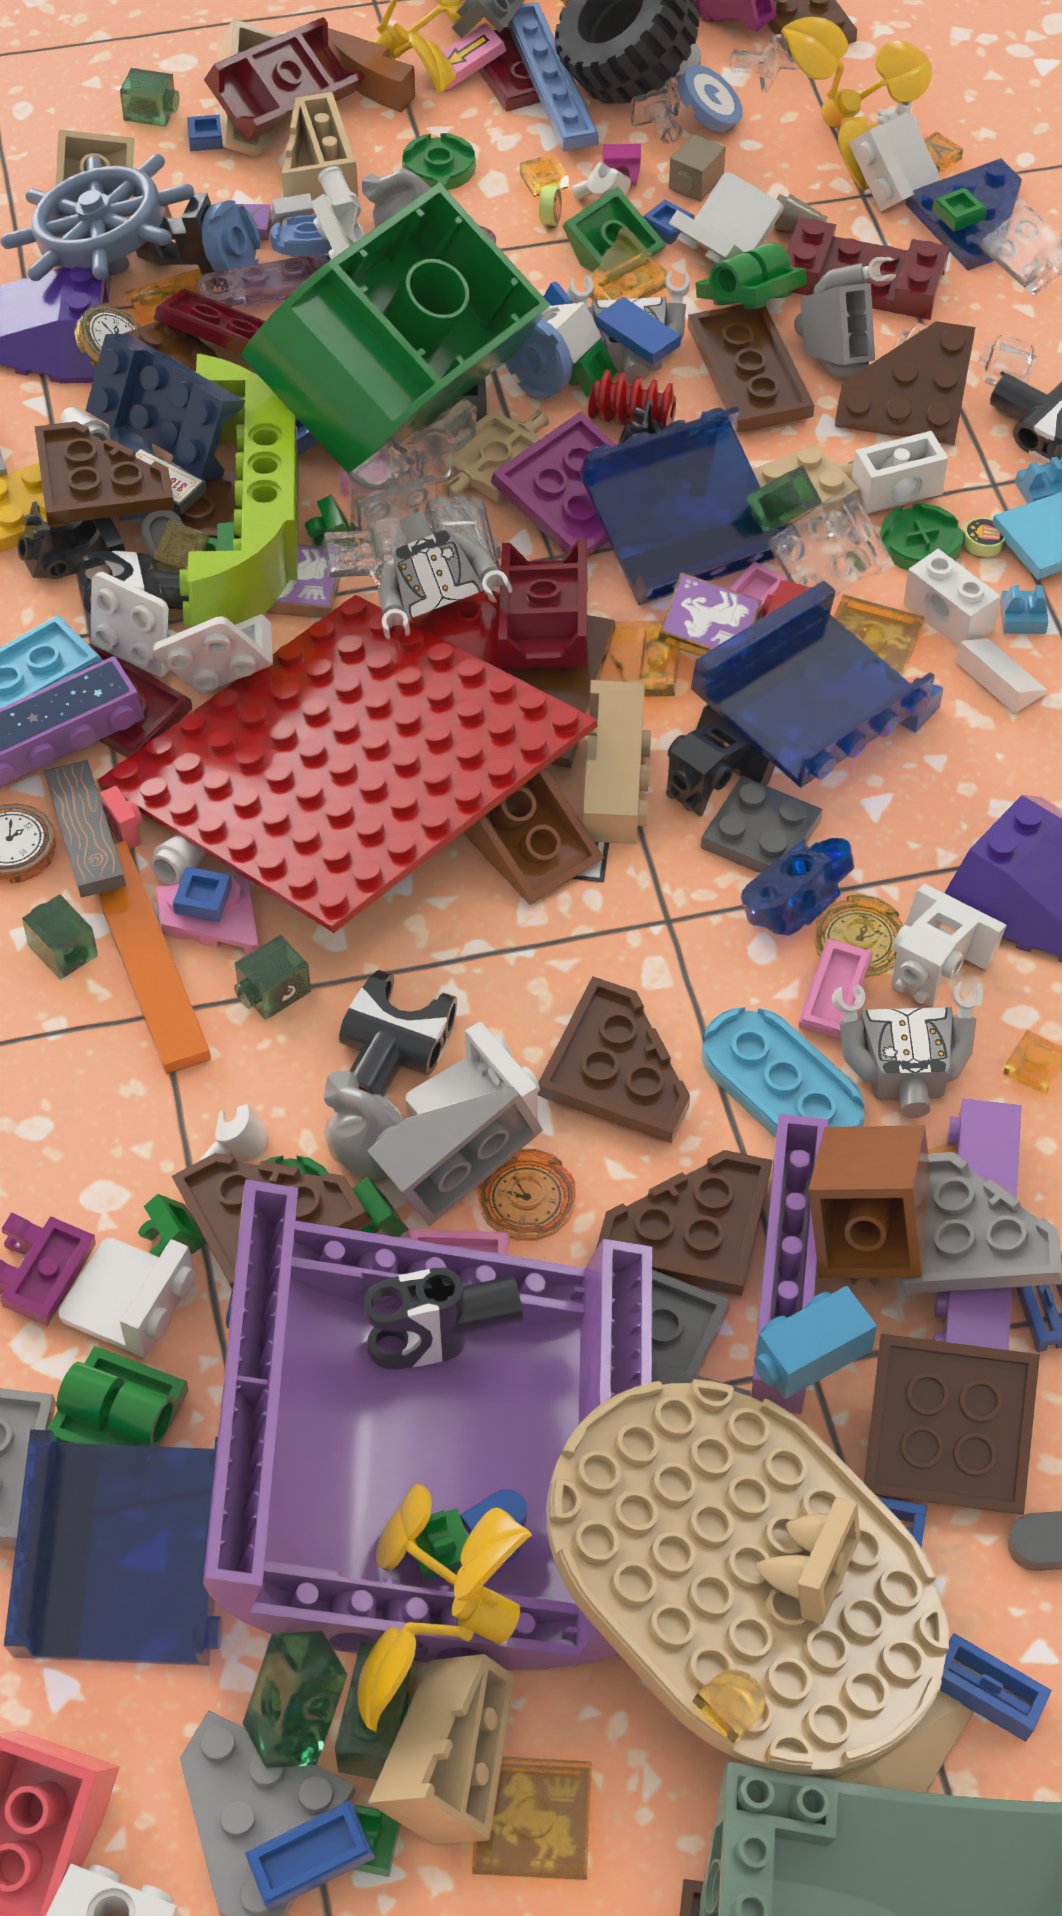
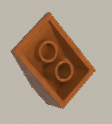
M546 768L464 831L469 841L529 905L604 859L597 845Z

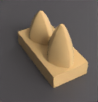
M837 1497L829 1514L805 1515L786 1523V1528L791 1537L803 1549L811 1552L810 1556H777L756 1563V1568L768 1583L782 1593L800 1600L801 1616L803 1619L823 1624L860 1540L857 1503Z

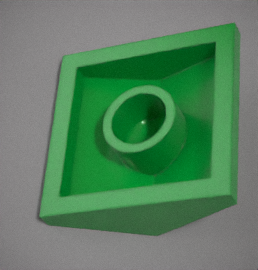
M618 186L567 220L562 226L580 265L611 285L666 246V243Z

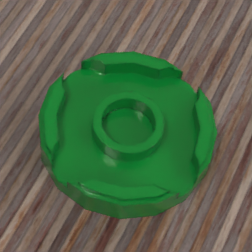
M440 133L441 138H431V134H425L410 141L403 150L402 169L415 173L430 188L440 182L446 190L455 189L467 183L475 174V151L473 146L464 138L450 133Z

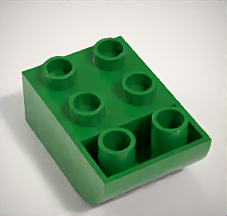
M439 182L311 275L270 315L251 338L240 356L352 479H355L513 357L551 305Z

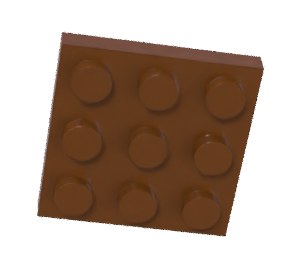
M880 1334L864 1484L877 1496L1024 1515L1040 1354Z

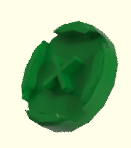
M917 503L913 504V508L903 510L902 506L894 509L887 515L881 527L879 541L881 550L887 559L896 566L908 571L910 567L938 548L956 561L963 547L964 533L963 528L962 530L960 529L958 520L952 513L939 506Z

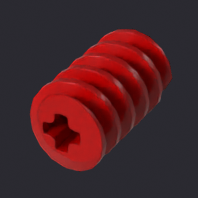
M606 369L601 380L597 379L592 387L588 404V417L594 419L600 412L602 421L610 422L616 415L617 424L625 426L630 418L631 422L636 421L637 418L632 416L636 407L643 409L648 399H653V420L662 425L663 431L670 433L676 411V396H674L673 383H668L663 393H660L658 391V381L653 379L648 389L645 390L643 389L642 377L637 376L633 385L627 386L626 373H621L617 382L612 383L611 370Z

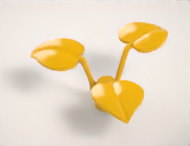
M391 0L381 23L376 27L379 34L371 42L389 47L390 58L392 59L399 58L404 52L414 48L430 75L437 94H440L455 80V68L435 43L426 41L417 31L443 12L455 24L460 17L456 11L462 5L461 1L436 0L439 6L406 31L398 23H395L393 26L388 25L398 0Z
M805 17L797 19L783 27L781 32L789 44L795 63L806 76L814 80H825L835 74L831 89L826 93L829 99L821 107V115L829 126L834 128L841 127L838 134L841 156L855 183L862 191H865L869 186L848 142L880 124L873 123L868 125L865 117H854L861 109V101L885 85L890 97L897 103H908L918 99L924 94L931 82V61L924 52L905 41L894 40L883 45L875 59L876 70L883 79L859 94L855 90L848 88L837 91L844 70V63L840 58L848 50V41L844 33L835 23L825 18Z
M414 1483L406 1493L401 1506L396 1509L386 1523L376 1549L378 1566L386 1571L392 1570L400 1563L406 1551H408L410 1555L454 1586L455 1599L452 1605V1615L458 1618L459 1626L408 1622L401 1631L391 1626L382 1634L367 1656L358 1682V1707L365 1725L370 1730L377 1733V1724L382 1711L397 1692L412 1665L416 1649L415 1635L453 1636L469 1642L473 1634L476 1633L498 1645L505 1643L512 1635L520 1616L519 1604L483 1586L514 1551L532 1536L531 1532L516 1522L508 1512L499 1508H492L479 1520L464 1544L461 1552L462 1567L458 1570L457 1575L420 1549L415 1541L427 1525L431 1515L432 1499L429 1490L425 1486Z

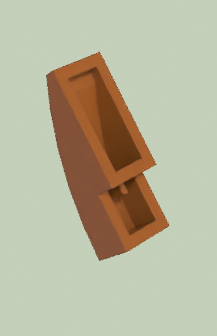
M328 28V46L344 70L361 71L365 76L356 91L380 105L402 113L415 98L414 66L390 58L389 47Z

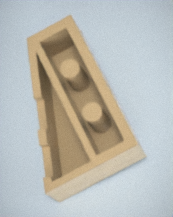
M327 92L296 97L290 125L291 134L286 147V161L281 173L283 198L310 193L311 200L313 201L322 194L326 195L318 181V176L324 169L331 166L341 168L350 191L358 197L356 159L333 93Z
M591 680L590 716L597 719L598 727L588 734L583 825L594 842L637 844V827L647 826L648 799H639V791H648L650 768L648 764H641V757H650L651 730H642L645 682Z
M485 1654L430 1660L368 1803L433 1845L490 1840L515 1676Z

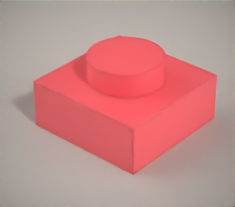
M117 786L100 792L108 826L118 842L126 840L129 849L141 845L138 826L143 824V819L134 800L126 801Z

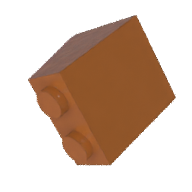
M925 1125L824 1127L808 1189L819 1278H922L930 1172Z

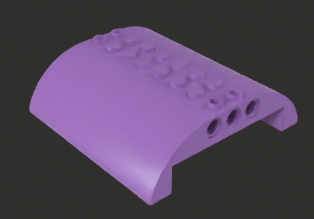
M246 1179L243 1188L203 1585L208 1594L221 1608L239 1620L264 1632L302 1644L356 1654L369 1655L378 1639L391 1626L400 1631L408 1622L459 1626L458 1618L452 1615V1605L455 1599L454 1586L441 1576L423 1582L416 1560L408 1551H406L404 1557L394 1569L386 1571L380 1568L376 1561V1549L386 1523L396 1509L401 1506L406 1493L414 1483H419L429 1490L432 1499L431 1514L457 1508L459 1515H461L494 1492L502 1489H511L520 1493L527 1503V1521L524 1527L531 1532L532 1536L522 1544L520 1553L513 1560L504 1562L483 1586L519 1604L520 1616L515 1630L509 1639L501 1645L476 1633L473 1634L469 1642L453 1636L415 1635L416 1649L413 1661L429 1663L430 1660L485 1654L506 1670H531L575 1666L619 1655L576 1605L563 1583L550 1548L546 1505L553 1470L565 1444L578 1425L599 1405L615 1395L633 1387L652 1382V1247L602 1239L586 1268L295 1221L298 1188ZM431 1268H446L454 1271L460 1277L463 1286L508 1276L515 1278L521 1300L523 1322L465 1334V1346L462 1352L457 1357L448 1361L404 1369H385L378 1366L371 1359L368 1353V1336L374 1327L368 1323L364 1315V1297L374 1284L400 1275ZM384 1296L379 1298L372 1308L378 1314L391 1315L401 1307L402 1302L396 1297ZM387 1336L379 1340L376 1346L382 1353L392 1355L403 1350L406 1344L396 1336Z

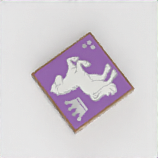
M298 545V580H289L281 595L266 613L320 618L331 613L334 609L344 562V548Z

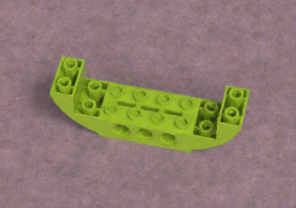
M197 354L196 371L194 372L245 400L243 408L223 425L218 444H237V449L241 451L236 452V476L240 480H235V502L239 509H234L235 535H238L241 539H233V551L188 552V570H180L181 596H189V601H183L184 627H194L215 617H225L236 625L257 615H264L281 595L289 580H298L299 466L296 416L258 375L227 360Z

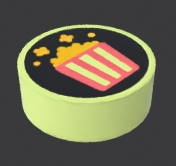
M544 186L539 197V219L543 225L557 226L562 212L561 189L557 186Z
M975 518L966 524L963 545L970 553L979 557H992L1002 551L1005 538L992 524L993 519Z

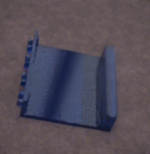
M738 406L726 410L714 408L705 412L699 419L687 423L685 420H677L668 424L662 431L650 435L647 432H640L628 438L625 443L610 447L608 444L600 445L586 455L579 475L638 606L675 594L682 574L704 582H710L745 570L754 561L762 564L786 556L799 537L792 523L779 527L735 433L733 424L740 412Z
M825 580L697 658L690 688L800 788L815 778L818 780L825 778L835 765L847 757L855 758L865 749L868 743L879 736H888L900 722L909 716L915 717L920 715L931 701L930 692L935 679V675L929 672L922 678L917 677L910 684L830 614L836 590Z
M30 1429L3 1645L13 1658L209 1666L211 1649L220 1648L222 1637V1617L214 1616L215 1600L208 1594L203 1585L218 1437H215L214 1449L59 1443L52 1430Z

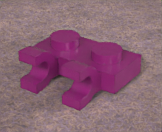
M11 1212L1 1228L2 1233L8 1236L4 1241V1247L14 1252L27 1253L19 1268L9 1265L0 1259L2 1307L48 1326L96 1245L95 1235L52 1216L49 1217L42 1228Z

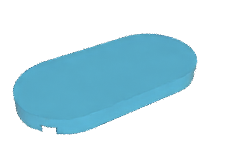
M746 1007L732 1008L719 1014L707 1026L702 1045V1061L707 1073L775 1138L779 1114L829 1119L828 1127L863 1126L865 1115L863 1109L864 1101L862 1093L856 1084L778 1014L758 1008L757 1012L752 1010L745 1011Z

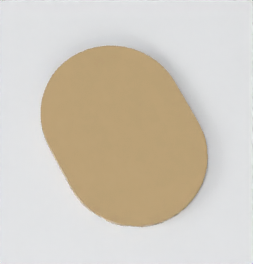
M693 1379L692 1383L662 1385V1382L657 1381L633 1387L599 1405L574 1430L557 1461L548 1488L546 1505L547 1531L556 1567L565 1587L587 1619L683 1725L718 1750L743 1762L761 1768L805 1775L829 1774L867 1764L889 1752L912 1732L932 1705L940 1689L946 1652L949 1649L947 1611L942 1608L934 1583L936 1575L925 1553L907 1528L813 1430L793 1414L764 1398L763 1402L750 1396L735 1392L732 1385ZM837 1497L857 1503L860 1540L823 1624L803 1619L801 1616L800 1600L782 1593L768 1583L756 1568V1563L777 1556H810L811 1552L803 1549L791 1537L786 1528V1523L805 1515L829 1514Z

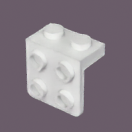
M904 113L884 124H880L848 142L880 212L937 183L940 179L935 163L910 113Z
M726 172L716 184L695 219L676 210L669 224L680 232L677 237L680 242L694 251L699 246L708 251L705 255L714 263H719L761 246L783 212V205L777 199L738 176Z
M99 572L92 577L91 645L161 678L170 669L153 656V644L173 636L177 632L168 629L169 608L164 600L104 572Z
M262 614L236 625L225 617H215L154 643L153 656L199 694H203L273 665L271 622Z
M481 1021L465 1030L466 1058L413 1088L406 1094L407 1107L414 1115H418L514 1087L536 1120L538 1119V1092L540 1087L535 1075L526 1066L521 1068L511 1057L510 1049L505 1040L499 1034L492 1035Z
M104 1239L59 1307L58 1314L61 1322L145 1359L155 1341L165 1332L170 1317L180 1300L188 1294L193 1285L195 1269L192 1266L189 1246L171 1239L161 1256L157 1257L117 1239Z

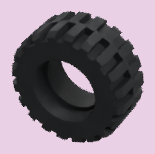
M568 0L567 7H563L559 14L560 23L556 24L555 48L560 62L591 97L599 99L601 102L626 104L631 103L633 98L641 100L648 97V93L652 90L658 91L665 86L664 82L670 76L674 78L680 71L679 66L683 61H687L692 53L691 45L696 44L699 12L695 0Z

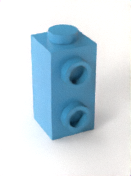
M848 1286L832 1294L829 1292L820 1293L812 1298L803 1310L788 1318L786 1316L776 1317L762 1328L758 1336L756 1357L754 1358L756 1370L768 1386L774 1384L783 1398L787 1399L871 1352L877 1324Z

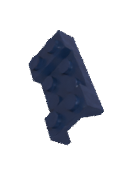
M105 334L85 411L113 428L126 427L173 455L172 462L200 479L222 478L225 469L214 455L223 425L243 408L245 400L130 334Z

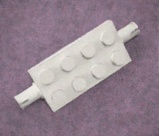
M338 166L328 167L319 174L318 181L326 195L322 194L310 202L317 216L313 220L321 236L328 240L332 247L328 252L331 259L365 236L360 223L357 221L362 210L359 205V199L355 193L350 191L343 172Z

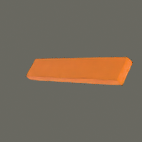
M126 840L114 843L126 886L98 893L96 896L165 1074L211 1060L209 1047Z

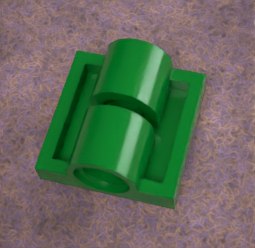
M769 242L716 263L712 267L708 278L695 282L697 298L713 300V304L719 306L743 303V308L745 309L764 307L767 305V300L788 297L792 294L791 290L807 284L806 268L790 267V259L786 250L776 242Z
M94 1346L85 1363L75 1362L65 1374L57 1395L56 1406L58 1411L45 1432L49 1443L60 1446L102 1447L101 1463L142 1478L189 1391L187 1381Z

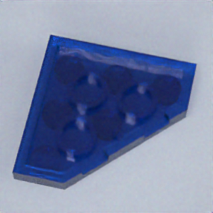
M1000 158L912 190L914 195L906 198L905 205L943 245L950 246L949 252L969 271L1000 259L1004 240L1013 217L1014 207L1020 194L1022 178ZM965 187L987 208L986 219L953 232L932 211L933 200Z

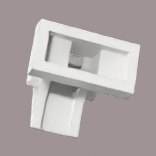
M924 883L917 890L905 925L898 932L892 945V950L896 951L897 955L891 986L895 991L903 992L913 997L916 1002L925 1003L933 1007L944 978L952 980L958 973L964 959L984 970L993 962L1007 925ZM941 923L953 928L956 932L953 934L941 928Z

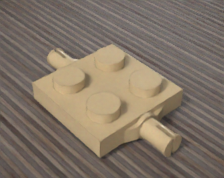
M494 409L438 452L439 465L456 475L442 485L444 494L447 497L450 495V499H454L455 496L467 487H472L497 503L504 500L506 497L491 483L493 472L540 440L536 433L549 424L547 415L538 410L525 422H519L506 418Z
M814 444L746 471V485L757 498L740 503L738 505L741 518L746 519L768 511L770 515L778 518L788 530H791L855 504L860 499V488L850 479L852 477L854 459L842 464L836 463Z

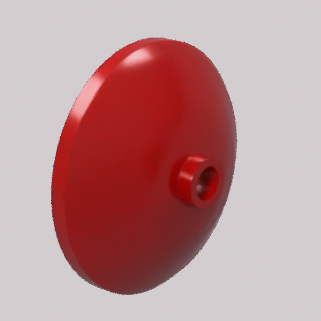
M481 591L409 619L410 623L500 669L498 645L500 593L492 591L497 601L494 603L488 599L485 591ZM504 668L501 670L506 673H509L510 668Z

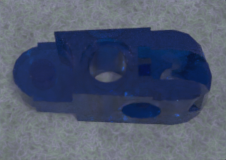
M804 838L748 883L742 890L740 897L748 924L765 927L771 933L786 936L798 932L804 925L809 926L841 895L838 883L854 869L855 859L849 841L843 838H829L819 843L816 842L809 848L807 840Z

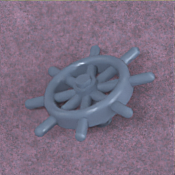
M161 154L152 155L138 169L128 166L102 167L101 159L97 156H91L86 163L87 171L62 181L48 193L34 188L27 190L25 194L27 202L36 205L31 219V227L2 235L0 243L5 249H13L34 242L37 243L42 256L27 271L28 277L33 281L42 279L56 265L71 269L74 267H92L93 276L98 280H103L108 276V270H110L111 275L120 274L127 270L130 262L126 256L136 251L147 241L166 246L171 242L170 232L159 228L164 216V206L191 199L195 193L194 188L190 184H182L158 191L152 177L165 165V159ZM65 234L62 238L56 237Z

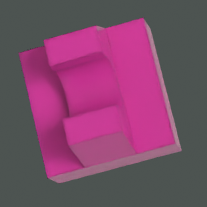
M641 143L603 144L602 163L619 172L627 173L631 179L630 186H637L641 164Z

